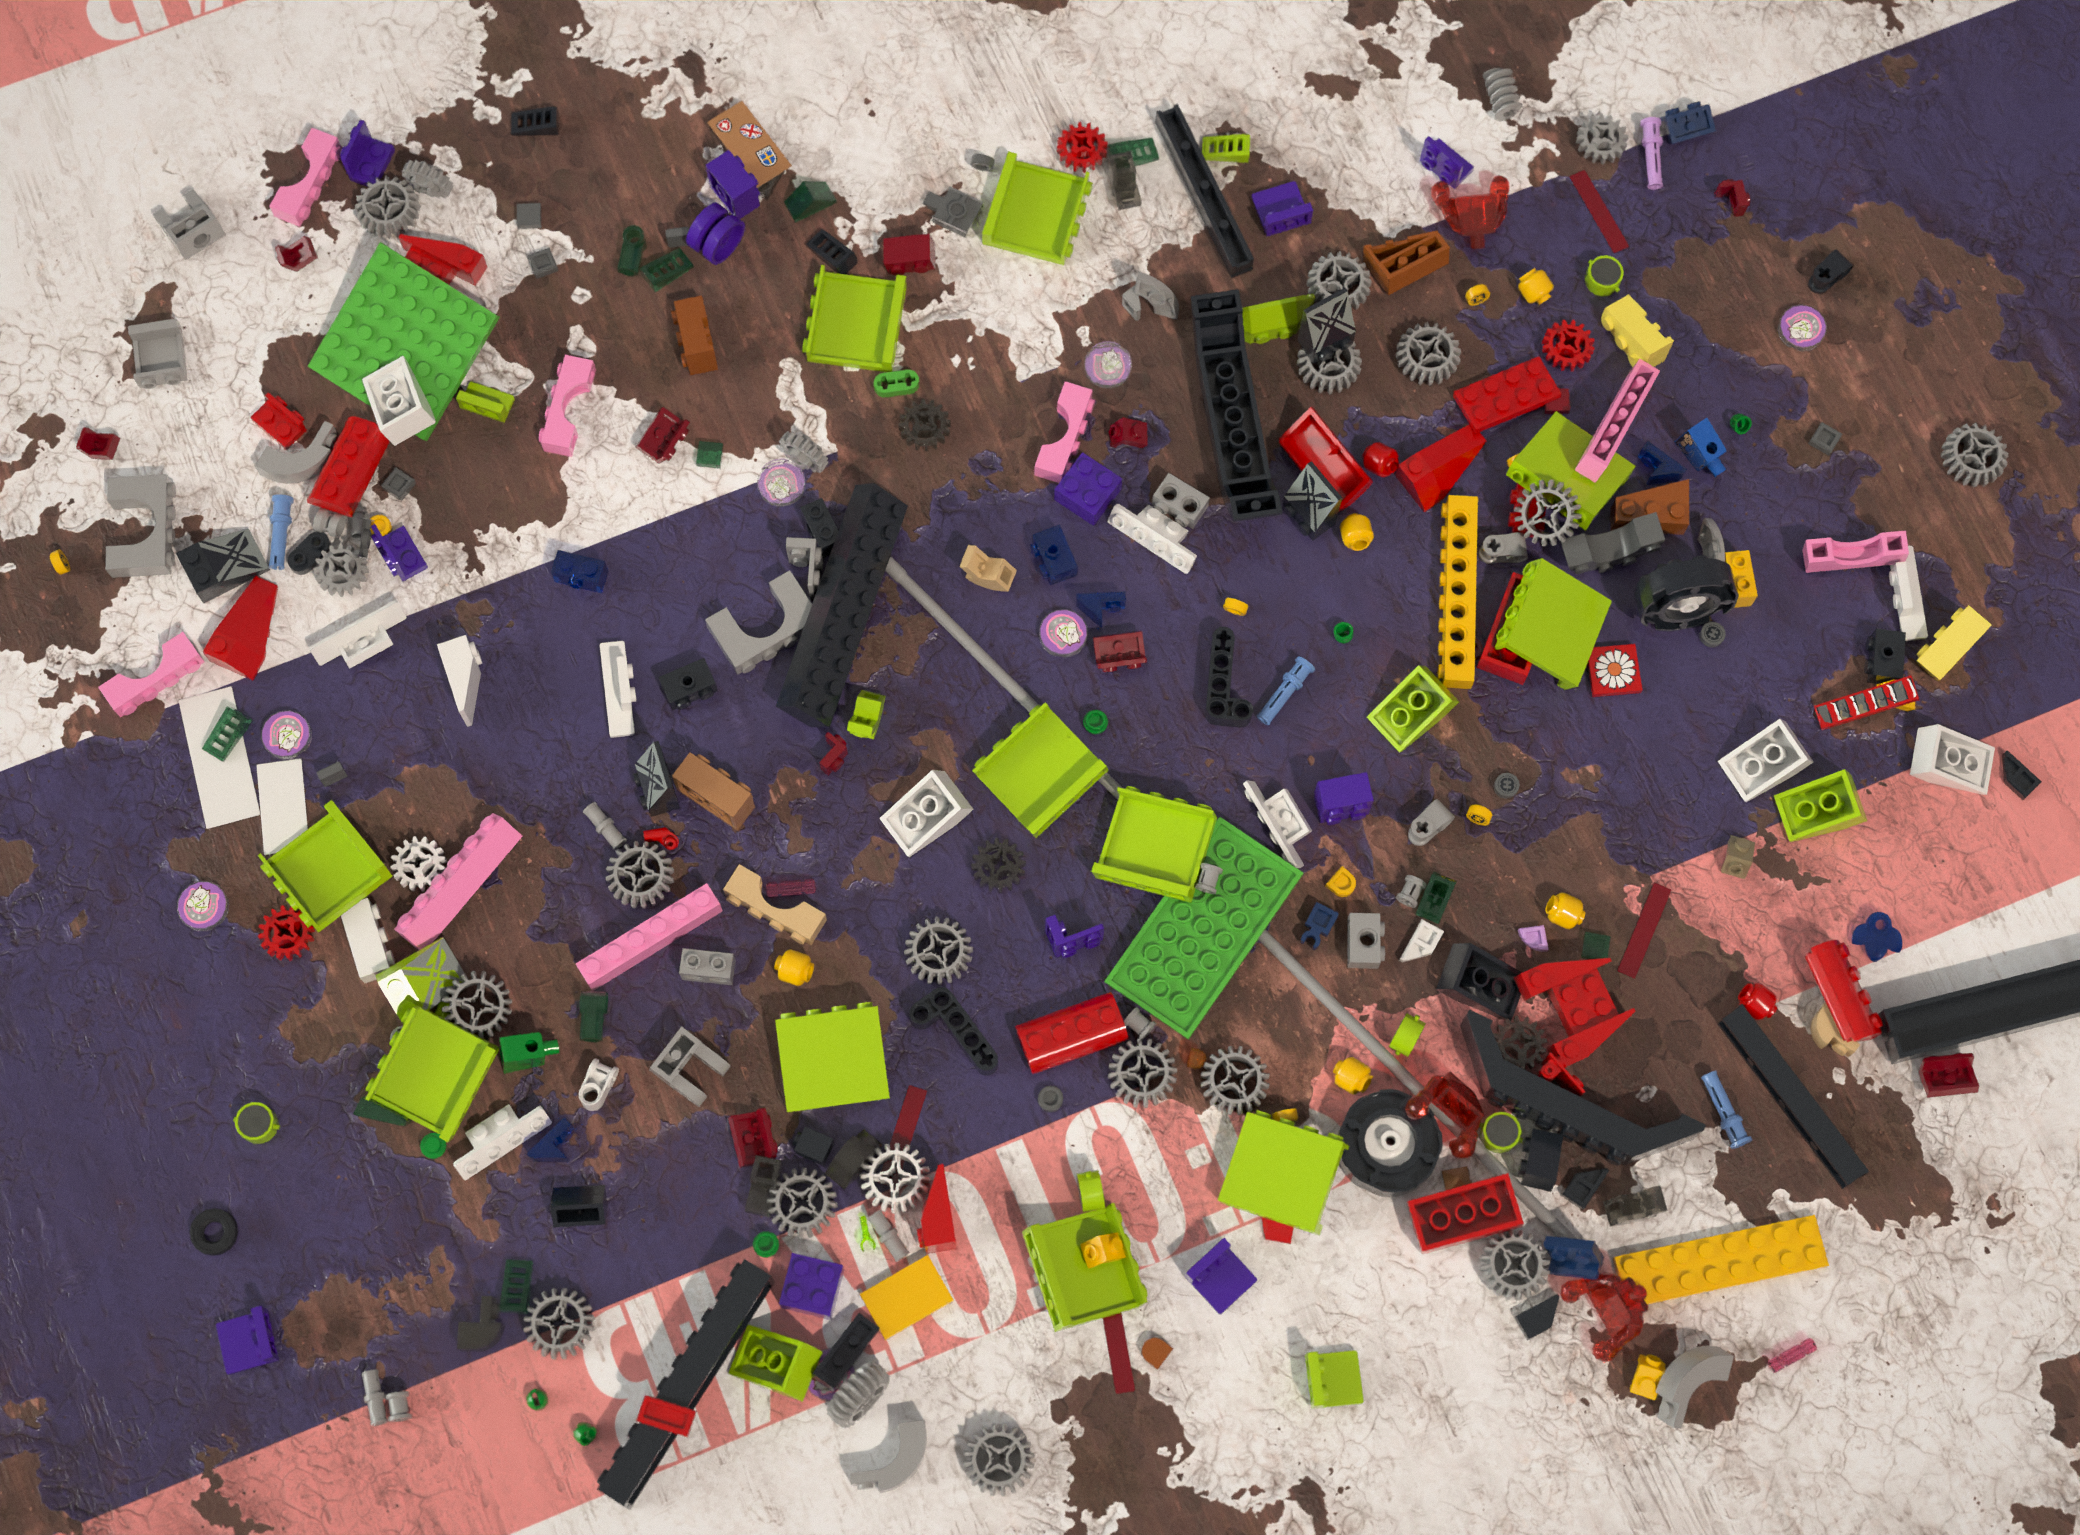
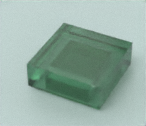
M699 441L696 465L698 467L721 469L723 443Z
M1585 932L1581 958H1608L1611 936Z

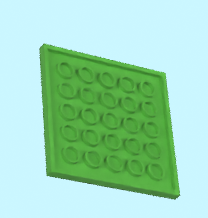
M380 242L308 367L371 406L362 379L404 356L430 404L436 423L415 434L422 440L427 441L500 316Z

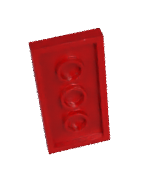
M1538 356L1454 391L1453 397L1473 432L1477 434L1542 407L1546 403L1560 398L1562 393Z

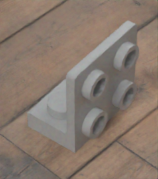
M786 537L789 563L797 567H806L809 564L808 590L810 600L814 601L821 582L820 571L823 569L822 548L817 547L816 539Z

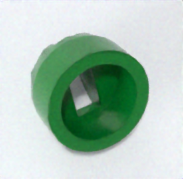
M1738 413L1730 419V427L1738 434H1745L1751 428V419L1744 414Z
M1341 622L1334 627V637L1338 643L1346 644L1352 640L1354 631L1351 624Z
M542 1389L531 1390L526 1397L527 1405L535 1411L544 1409L548 1404L547 1393ZM536 1392L540 1402L538 1406H536L533 1394Z
M587 1422L578 1423L576 1430H573V1437L582 1446H587L595 1439L597 1430Z

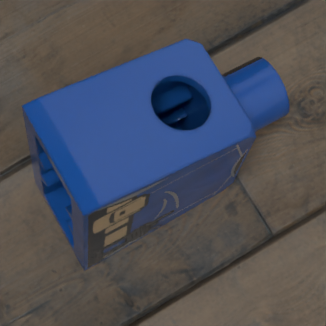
M1708 418L1687 430L1674 441L1697 471L1707 466L1715 478L1727 470L1719 459L1726 452V448Z

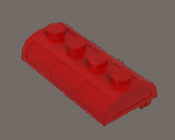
M1310 407L1279 438L1278 443L1301 471L1312 461L1341 495L1342 501L1339 512L1353 504L1373 483L1370 476L1362 469L1314 407Z
M355 416L347 419L307 498V503L351 518L353 517L390 442L380 432L377 423Z
M1830 940L1812 947V953H1806L1805 959L1843 1041L1848 1043L1852 1041L1851 1038L1854 1042L1870 1041L1882 1034L1880 1029L1883 1026L1882 1020L1870 1008L1869 1004L1872 1003L1871 997L1866 989L1862 990L1858 982L1861 976L1858 969L1850 965L1847 958L1850 956V952L1844 942L1840 943L1839 940Z
M1112 992L1015 1026L1032 1074L1048 1070L1128 1040L1126 1027Z

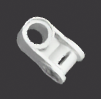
M593 1059L579 1090V1099L585 1109L596 1111L602 1107L616 1081L619 1072L618 1067L614 1066L611 1068L599 1063L598 1059ZM588 1093H598L596 1100L592 1102L585 1100Z

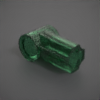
M631 225L623 232L624 241L617 267L618 273L629 277L638 276L643 251L647 247L643 230L639 226ZM634 237L640 238L637 242H630Z
M581 991V1041L591 1043L603 1042L604 1016L608 1011V992Z

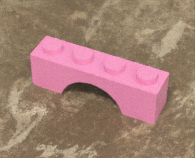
M311 128L301 147L306 158L310 161L308 174L295 185L280 186L270 204L274 217L299 227L309 217L311 206L314 200L319 198L321 187L324 181L330 178L331 168L335 161L340 159L342 151L337 137Z
M565 355L563 363H559L557 369L558 382L553 385L551 390V398L553 400L551 406H547L545 411V420H547L545 428H541L539 432V442H541L545 452L572 457L578 433L576 427L565 418V410L568 403L574 397L591 391L596 373L593 360Z
M1065 381L1057 402V412L1066 420L1069 429L1066 435L1058 442L1042 445L1035 464L1034 476L1059 483L1072 467L1073 463H1070L1072 455H1077L1080 447V442L1077 441L1080 434L1084 435L1088 421L1085 420L1087 412L1092 413L1095 399H1092V389Z
M1906 531L1884 532L1873 538L1857 542H1838L1831 537L1809 539L1805 541L1802 550L1805 573L1895 565L1897 562H1905L1909 555Z
M181 632L162 645L163 657L161 664L151 675L141 679H131L119 673L98 687L120 718L133 713L137 706L143 702L153 700L160 691L166 687L174 686L181 677L187 673L190 674L197 671L200 665L204 663V660L184 632Z

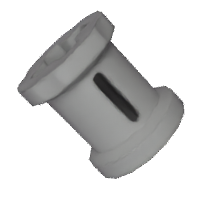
M1201 863L1200 868L1202 872L1199 882L1195 885V889L1208 894H1216V884L1219 874L1223 873V869L1211 864Z
M1406 875V883L1401 893L1397 894L1396 899L1403 905L1416 908L1418 905L1417 899L1427 884L1415 876Z
M1138 1007L1124 1020L1125 1027L1129 1026L1142 1041L1156 1025V1022H1150L1140 1013Z
M409 1391L385 1395V1400H388L390 1410L388 1422L412 1419L407 1401Z

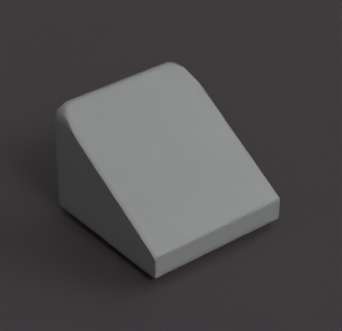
M1134 285L1123 294L1122 306L1138 321L1140 319L1141 306L1139 295L1134 293Z

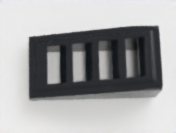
M544 107L513 112L511 135H559L558 108ZM528 119H532V126H528ZM537 119H541L540 125H537ZM518 120H523V127L518 128Z
M821 229L806 244L807 248L838 274L846 275L858 263L855 253L824 229ZM826 239L827 242L819 249L818 246Z

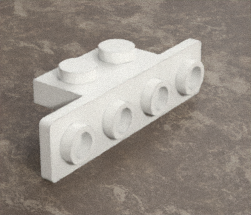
M1118 503L1114 506L1108 519L1109 524L1177 569L1188 574L1197 555L1179 544L1186 537L1187 529L1150 505H1147L1138 515H1135Z
M1908 546L1909 555L1906 561L1890 565L1889 580L1890 585L1894 586L1893 605L1898 611L1901 632H1906L1905 641L1926 639L1928 633L1913 546Z
M394 600L315 643L309 649L320 666L342 655L348 667L352 668L392 646L393 643L385 630L405 620L406 616L397 600Z
M624 641L601 643L600 652L610 737L633 736L635 732L631 702H636L635 687H630L629 679L634 678L632 663L627 664Z
M1247 780L1244 782L1246 797L1250 802L1255 803L1258 808L1257 815L1271 830L1269 835L1276 845H1280L1284 852L1282 854L1283 859L1296 868L1303 867L1304 864L1292 844L1312 832L1288 789H1283L1266 800L1254 781Z
M508 1104L465 1133L474 1149L456 1160L453 1165L462 1178L467 1180L549 1126L552 1121L542 1106H538L518 1119Z

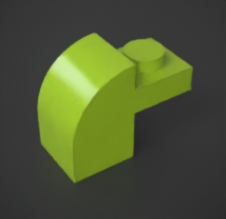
M862 690L857 696L854 715L848 722L847 731H850V734L857 737L874 739L881 720L886 696Z

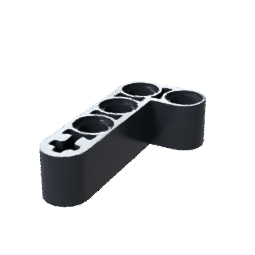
M1219 627L1214 631L1211 642L1205 718L1212 725L1242 728L1251 722L1253 706L1248 700L1230 698L1235 636L1230 628ZM1220 638L1225 639L1226 643L1224 650H1220ZM1221 660L1224 661L1227 664V666L1224 668H1219L1215 665V662ZM1222 684L1225 690L1216 691L1212 686ZM1219 707L1223 713L1215 715L1210 709ZM1242 709L1248 715L1246 717H1239L1235 711Z
M945 987L936 988L913 1004L909 1014L911 1024L915 1028L920 1030L926 1029L940 1020L980 1074L989 1076L996 1072L998 1068L996 1052L949 989ZM945 996L949 999V1002L945 1006H938L935 1003L936 998ZM918 1011L928 1013V1017L923 1021L916 1020L914 1015ZM954 1016H960L964 1022L962 1025L955 1027L950 1024V1019ZM974 1036L979 1042L976 1046L969 1047L965 1044L966 1038ZM981 1050L987 1060L991 1059V1066L987 1064L982 1065V1057L979 1054Z

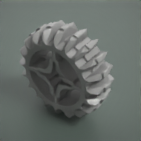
M385 176L384 181H380L376 177L375 184L368 182V189L361 188L360 192L362 195L357 196L358 204H355L356 216L358 221L361 222L362 227L367 229L371 235L376 233L377 237L381 238L385 234L390 239L394 233L399 237L402 230L408 233V225L415 227L414 219H419V198L411 185L408 186L405 180L400 182L395 176L390 181L389 177ZM392 195L400 196L404 200H400V198H393ZM371 215H376V217H383L384 220L376 219Z
M1340 251L1336 257L1331 252L1328 254L1327 259L1321 256L1319 263L1315 262L1312 270L1308 273L1307 287H1310L1308 293H1314V303L1325 299L1343 288H1346L1348 291L1353 285L1358 284L1356 291L1349 295L1351 307L1357 310L1360 306L1359 303L1364 304L1366 302V296L1370 294L1369 287H1371L1372 283L1371 279H1368L1370 272L1365 270V263L1358 264V257L1353 260L1350 259V253L1343 257ZM1331 271V276L1326 278V281L1321 282V277Z
M1426 322L1423 328L1417 323L1414 330L1409 327L1406 334L1401 336V342L1397 344L1396 348L1398 350L1396 353V359L1399 360L1398 367L1404 368L1403 375L1411 374L1410 380L1413 381L1417 378L1420 385L1423 384L1424 380L1427 381L1429 386L1433 384V380L1438 384L1442 383L1443 378L1448 380L1451 373L1454 374L1456 372V366L1459 365L1461 360L1459 357L1461 349L1457 348L1459 345L1458 340H1453V332L1446 334V326L1440 330L1437 323L1430 327L1429 323ZM1439 345L1442 346V348L1445 350L1447 358L1443 356L1444 353H1442L1439 350ZM1410 350L1413 351V355H1415L1418 358V363H1416L1413 360L1410 354Z
M1355 341L1349 348L1335 351L1327 360L1315 362L1319 366L1318 372L1313 368L1309 357L1302 348L1298 352L1297 367H1300L1298 371L1299 376H1304L1303 382H1311V390L1316 386L1319 387V393H1322L1324 389H1328L1329 395L1332 394L1333 389H1336L1338 393L1342 392V386L1348 389L1351 385L1350 382H1356V375L1360 374L1361 371L1359 366L1362 363V359L1359 358V349H1354ZM1340 353L1346 358L1348 367L1343 365L1344 362L1340 360Z
M1966 423L1961 429L1958 427L1947 436L1946 442L1942 445L1944 451L1941 453V458L1945 459L1942 467H1949L1947 475H1956L1954 482L1962 479L1963 486L1971 482L1973 488L1977 487L1978 484L1983 487L1988 482H1995L1997 477L2002 475L2003 469L2007 466L2006 459L2009 453L2004 451L2007 448V444L2000 443L2002 436H1994L1995 429L1989 432L1986 430V425L1979 429L1977 423L1972 424L1971 427ZM1963 442L1964 451L1958 455V444ZM1991 456V467L1986 469V458Z
M1553 479L1549 480L1548 487H1546L1544 480H1540L1539 489L1535 483L1530 484L1532 493L1524 489L1522 493L1526 499L1522 497L1517 498V502L1522 504L1523 507L1518 506L1514 508V511L1522 512L1521 516L1515 517V521L1523 520L1524 524L1520 525L1518 529L1520 531L1527 528L1528 531L1524 534V537L1528 538L1533 534L1532 543L1534 544L1538 542L1539 538H1542V546L1547 545L1548 539H1550L1551 545L1555 546L1557 544L1556 537L1563 543L1566 541L1564 533L1570 537L1574 534L1569 527H1579V524L1573 521V519H1580L1582 517L1581 514L1574 513V510L1581 508V504L1573 505L1572 501L1577 500L1578 496L1574 495L1571 498L1568 496L1572 491L1571 487L1562 491L1563 482H1559L1555 488V481ZM1542 493L1555 494L1562 501L1552 504L1543 497ZM1536 498L1538 512L1530 518L1529 507L1532 500ZM1545 506H1547V509H1553L1558 506V509L1554 510L1551 514L1552 519H1549V516L1538 519L1545 512ZM1566 507L1567 519L1561 528L1558 513ZM1545 522L1550 528L1552 527L1554 532L1540 531L1534 524Z
M635 841L634 848L630 849L628 844H625L624 848L626 851L624 853L619 849L616 850L618 859L610 857V862L614 866L606 867L607 872L610 873V875L606 876V881L611 883L608 888L610 892L616 891L613 896L616 900L622 898L621 902L623 905H627L631 900V907L634 909L637 907L638 902H640L641 907L644 909L647 906V901H650L652 906H655L656 901L654 898L658 897L660 900H663L664 895L662 891L670 892L671 889L667 884L674 883L673 877L669 876L674 873V868L668 867L672 861L670 858H665L667 854L664 850L658 852L659 847L656 844L650 849L647 841L643 843L642 847H640L638 841ZM638 858L634 865L625 866L629 861ZM648 858L660 866V874L648 869ZM643 869L645 876L637 880L635 874ZM620 876H625L626 879L632 881L633 891H629L621 885ZM647 884H655L651 889L642 892Z
M935 917V924H931L929 919H925L926 927L918 923L916 928L919 933L915 931L909 932L910 937L914 940L908 939L905 941V945L910 947L904 950V955L910 956L906 960V964L914 965L911 968L912 974L920 971L918 975L919 980H923L927 975L928 984H932L934 978H937L938 985H942V978H946L948 983H952L951 975L954 974L959 979L961 973L958 969L967 971L968 966L964 962L972 961V957L967 955L973 952V947L967 945L971 942V938L963 937L966 934L965 928L957 931L958 922H954L952 926H949V918H945L943 924L940 923L939 917ZM937 933L947 934L955 941H951V939L943 941L938 937ZM929 936V947L923 949L922 953L917 954L920 943ZM935 942L937 947L944 948L942 950V960L940 955H937V953L933 954L935 952ZM960 948L956 961L948 966L947 956L953 953L954 949ZM922 961H934L938 963L940 969L930 968L923 964Z
M472 971L470 980H468L466 974H462V984L456 979L452 981L456 987L455 990L447 987L446 992L452 995V997H443L442 1001L450 1003V1006L443 1007L442 1012H450L451 1015H448L445 1019L448 1021L454 1020V1024L473 1034L478 1033V1036L482 1039L484 1036L483 1032L486 1031L487 1036L491 1038L493 1037L491 1028L500 1032L502 1028L498 1022L507 1024L508 1019L502 1015L511 1014L512 1010L504 1008V1005L511 1004L512 999H503L504 996L509 994V990L505 989L502 992L499 990L504 984L503 981L498 982L497 985L493 984L496 978L495 975H492L488 981L485 980V971H482L480 979H477L476 972ZM477 985L473 997L457 998L463 989ZM485 987L494 993L498 1005H493V1003L485 1000ZM480 993V1005H483L485 1008L483 1010L480 1008L474 1018L475 1011L474 1007L470 1006V1002L474 1003ZM456 1006H461V1008L466 1009L470 1013L469 1024L459 1017ZM497 1013L490 1023L477 1026L481 1014Z
M1137 1039L1136 1047H1134L1131 1041H1128V1051L1120 1046L1118 1051L1122 1056L1113 1054L1112 1059L1116 1063H1109L1108 1067L1110 1070L1116 1071L1108 1074V1079L1116 1080L1110 1084L1111 1089L1120 1087L1116 1092V1096L1119 1098L1125 1094V1104L1130 1099H1134L1133 1107L1136 1108L1139 1101H1143L1144 1108H1148V1100H1151L1154 1106L1158 1105L1157 1096L1163 1101L1166 1100L1167 1096L1164 1091L1168 1093L1173 1091V1087L1168 1083L1174 1084L1177 1078L1171 1076L1177 1073V1068L1169 1067L1175 1062V1059H1165L1169 1054V1050L1166 1049L1160 1053L1161 1044L1157 1043L1155 1048H1152L1151 1039L1147 1040L1146 1046H1142V1040ZM1137 1055L1136 1066L1128 1068L1127 1071H1121L1123 1064L1129 1058ZM1145 1055L1155 1058L1162 1068L1148 1064ZM1141 1062L1145 1072H1149L1146 1074L1144 1084L1143 1078H1140V1075H1136L1139 1073ZM1164 1075L1161 1084L1156 1089L1148 1092V1082L1151 1079ZM1123 1079L1135 1081L1139 1085L1140 1092L1129 1088Z
M1228 1046V1054H1225L1223 1049H1219V1058L1213 1054L1210 1055L1209 1059L1213 1064L1205 1062L1204 1068L1209 1072H1201L1200 1076L1203 1079H1207L1201 1082V1088H1209L1204 1092V1097L1213 1096L1209 1104L1213 1106L1216 1102H1219L1220 1104L1217 1109L1219 1112L1223 1110L1224 1106L1228 1107V1115L1232 1114L1233 1108L1237 1109L1238 1115H1242V1107H1245L1247 1112H1251V1103L1259 1107L1261 1102L1257 1097L1265 1099L1267 1094L1263 1090L1269 1089L1270 1086L1269 1083L1263 1081L1269 1079V1073H1261L1266 1069V1064L1257 1065L1261 1057L1257 1055L1254 1059L1250 1058L1253 1052L1251 1049L1247 1051L1246 1055L1242 1054V1046L1238 1047L1237 1053L1233 1052L1232 1046ZM1230 1062L1243 1063L1250 1069L1238 1070ZM1223 1065L1226 1078L1215 1085L1214 1074ZM1232 1076H1234L1235 1079L1240 1078V1087L1236 1085L1235 1082L1228 1083V1081L1231 1080ZM1255 1076V1090L1247 1096L1244 1083ZM1232 1091L1240 1099H1229L1220 1092Z
M802 1168V1175L798 1176L796 1169H792V1178L789 1179L788 1175L783 1173L784 1183L775 1180L774 1183L779 1190H769V1193L776 1198L767 1199L769 1205H775V1207L768 1209L769 1215L777 1214L772 1219L773 1224L782 1221L778 1228L780 1232L789 1227L787 1232L789 1237H792L794 1231L797 1230L799 1239H802L803 1231H807L808 1237L812 1238L813 1233L811 1229L816 1228L817 1232L821 1234L823 1232L820 1227L821 1223L827 1227L830 1226L826 1216L835 1218V1213L829 1210V1208H837V1202L830 1201L837 1197L836 1192H828L833 1187L831 1182L823 1185L826 1180L825 1175H821L816 1179V1170H813L810 1176H807V1169ZM801 1183L812 1185L803 1192L791 1189L792 1186ZM818 1190L821 1191L824 1198L821 1212L812 1205ZM784 1194L792 1201V1207L786 1217L781 1209ZM795 1197L802 1201L805 1200V1198H808L809 1200H807L806 1202L810 1209H808L807 1207L805 1208L804 1206L796 1208L799 1205ZM803 1214L815 1218L807 1223L792 1222Z
M1513 1230L1507 1231V1238L1503 1232L1498 1233V1240L1491 1237L1489 1239L1491 1246L1485 1245L1483 1247L1484 1252L1489 1255L1483 1254L1479 1257L1481 1261L1487 1262V1264L1479 1266L1480 1271L1488 1272L1482 1276V1280L1491 1279L1492 1282L1487 1288L1491 1290L1494 1286H1497L1496 1296H1500L1505 1291L1506 1300H1510L1512 1293H1514L1516 1301H1520L1523 1292L1524 1296L1528 1299L1532 1296L1531 1290L1538 1293L1540 1291L1538 1284L1545 1285L1547 1282L1541 1276L1550 1274L1548 1269L1542 1268V1266L1550 1264L1549 1259H1542V1256L1547 1254V1250L1539 1251L1537 1249L1542 1244L1540 1240L1535 1244L1531 1243L1533 1239L1532 1234H1529L1524 1239L1523 1230L1518 1231L1517 1237H1515ZM1517 1245L1524 1248L1525 1251L1520 1254H1514L1503 1246ZM1497 1252L1503 1262V1270L1499 1274H1497L1494 1266ZM1530 1256H1532L1535 1266L1532 1278L1529 1276L1530 1272L1526 1268V1260ZM1521 1257H1523V1260L1520 1261L1519 1265L1517 1266L1519 1271H1517V1269H1511L1508 1273H1506V1270L1510 1268L1512 1262H1514L1515 1260L1518 1261ZM1509 1276H1515L1526 1284L1516 1286L1508 1284L1503 1280Z
M556 1288L552 1289V1297H549L547 1292H542L544 1301L541 1302L539 1299L534 1298L533 1301L538 1305L537 1308L534 1309L530 1306L527 1308L533 1316L524 1317L525 1322L531 1323V1326L524 1327V1332H533V1334L528 1336L526 1340L529 1343L536 1341L532 1348L535 1351L542 1348L541 1355L543 1357H546L551 1351V1359L556 1360L558 1352H560L561 1358L565 1360L567 1359L568 1350L573 1356H576L577 1351L575 1347L577 1345L582 1350L586 1348L581 1342L583 1338L587 1341L592 1339L590 1335L586 1334V1331L595 1330L593 1325L587 1324V1322L595 1320L594 1315H586L592 1310L591 1305L582 1307L586 1302V1298L582 1296L576 1301L578 1297L576 1291H573L568 1297L567 1288L562 1289L561 1296H559ZM559 1303L553 1315L541 1317L547 1308ZM567 1304L577 1309L580 1322L568 1319ZM562 1316V1320L568 1325L560 1326L559 1330L556 1331L557 1327L551 1323L559 1322ZM539 1325L551 1329L552 1344L543 1340L539 1331ZM578 1330L577 1334L569 1342L560 1344L567 1332Z
M871 1361L863 1364L861 1368H858L856 1372L851 1374L829 1402L827 1414L831 1417V1420L842 1428H848L866 1415L887 1389L890 1376L886 1373V1370L881 1365Z
M993 1423V1432L989 1433L987 1427L983 1426L982 1432L984 1436L981 1437L977 1432L973 1433L977 1443L967 1442V1445L973 1448L972 1452L964 1451L963 1455L971 1457V1461L963 1462V1466H972V1470L968 1471L966 1476L972 1477L976 1475L977 1478L973 1480L972 1485L976 1486L981 1481L983 1483L980 1489L982 1493L989 1486L991 1487V1496H995L996 1488H1000L1001 1496H1005V1487H1009L1010 1491L1015 1493L1014 1483L1017 1482L1020 1487L1025 1485L1020 1479L1021 1476L1030 1479L1031 1474L1025 1471V1468H1034V1463L1026 1461L1034 1457V1452H1025L1032 1444L1031 1442H1026L1022 1445L1021 1441L1026 1437L1024 1433L1020 1434L1018 1438L1014 1436L1017 1432V1427H1013L1011 1432L1008 1433L1006 1432V1423H1003L1002 1431H997V1424ZM993 1438H1004L1011 1442L1002 1449H996L987 1441ZM982 1447L989 1456V1462L980 1472L976 1459L978 1451ZM1016 1448L1019 1449L1021 1454V1465L1017 1473L1008 1462L1009 1456ZM989 1450L998 1456L1009 1450L1005 1454L1006 1458L1003 1459V1461H1006L1005 1466L1009 1470L999 1463L990 1468L992 1466L991 1461H994V1458H992L993 1455ZM996 1470H1001L1010 1479L995 1482L986 1477Z

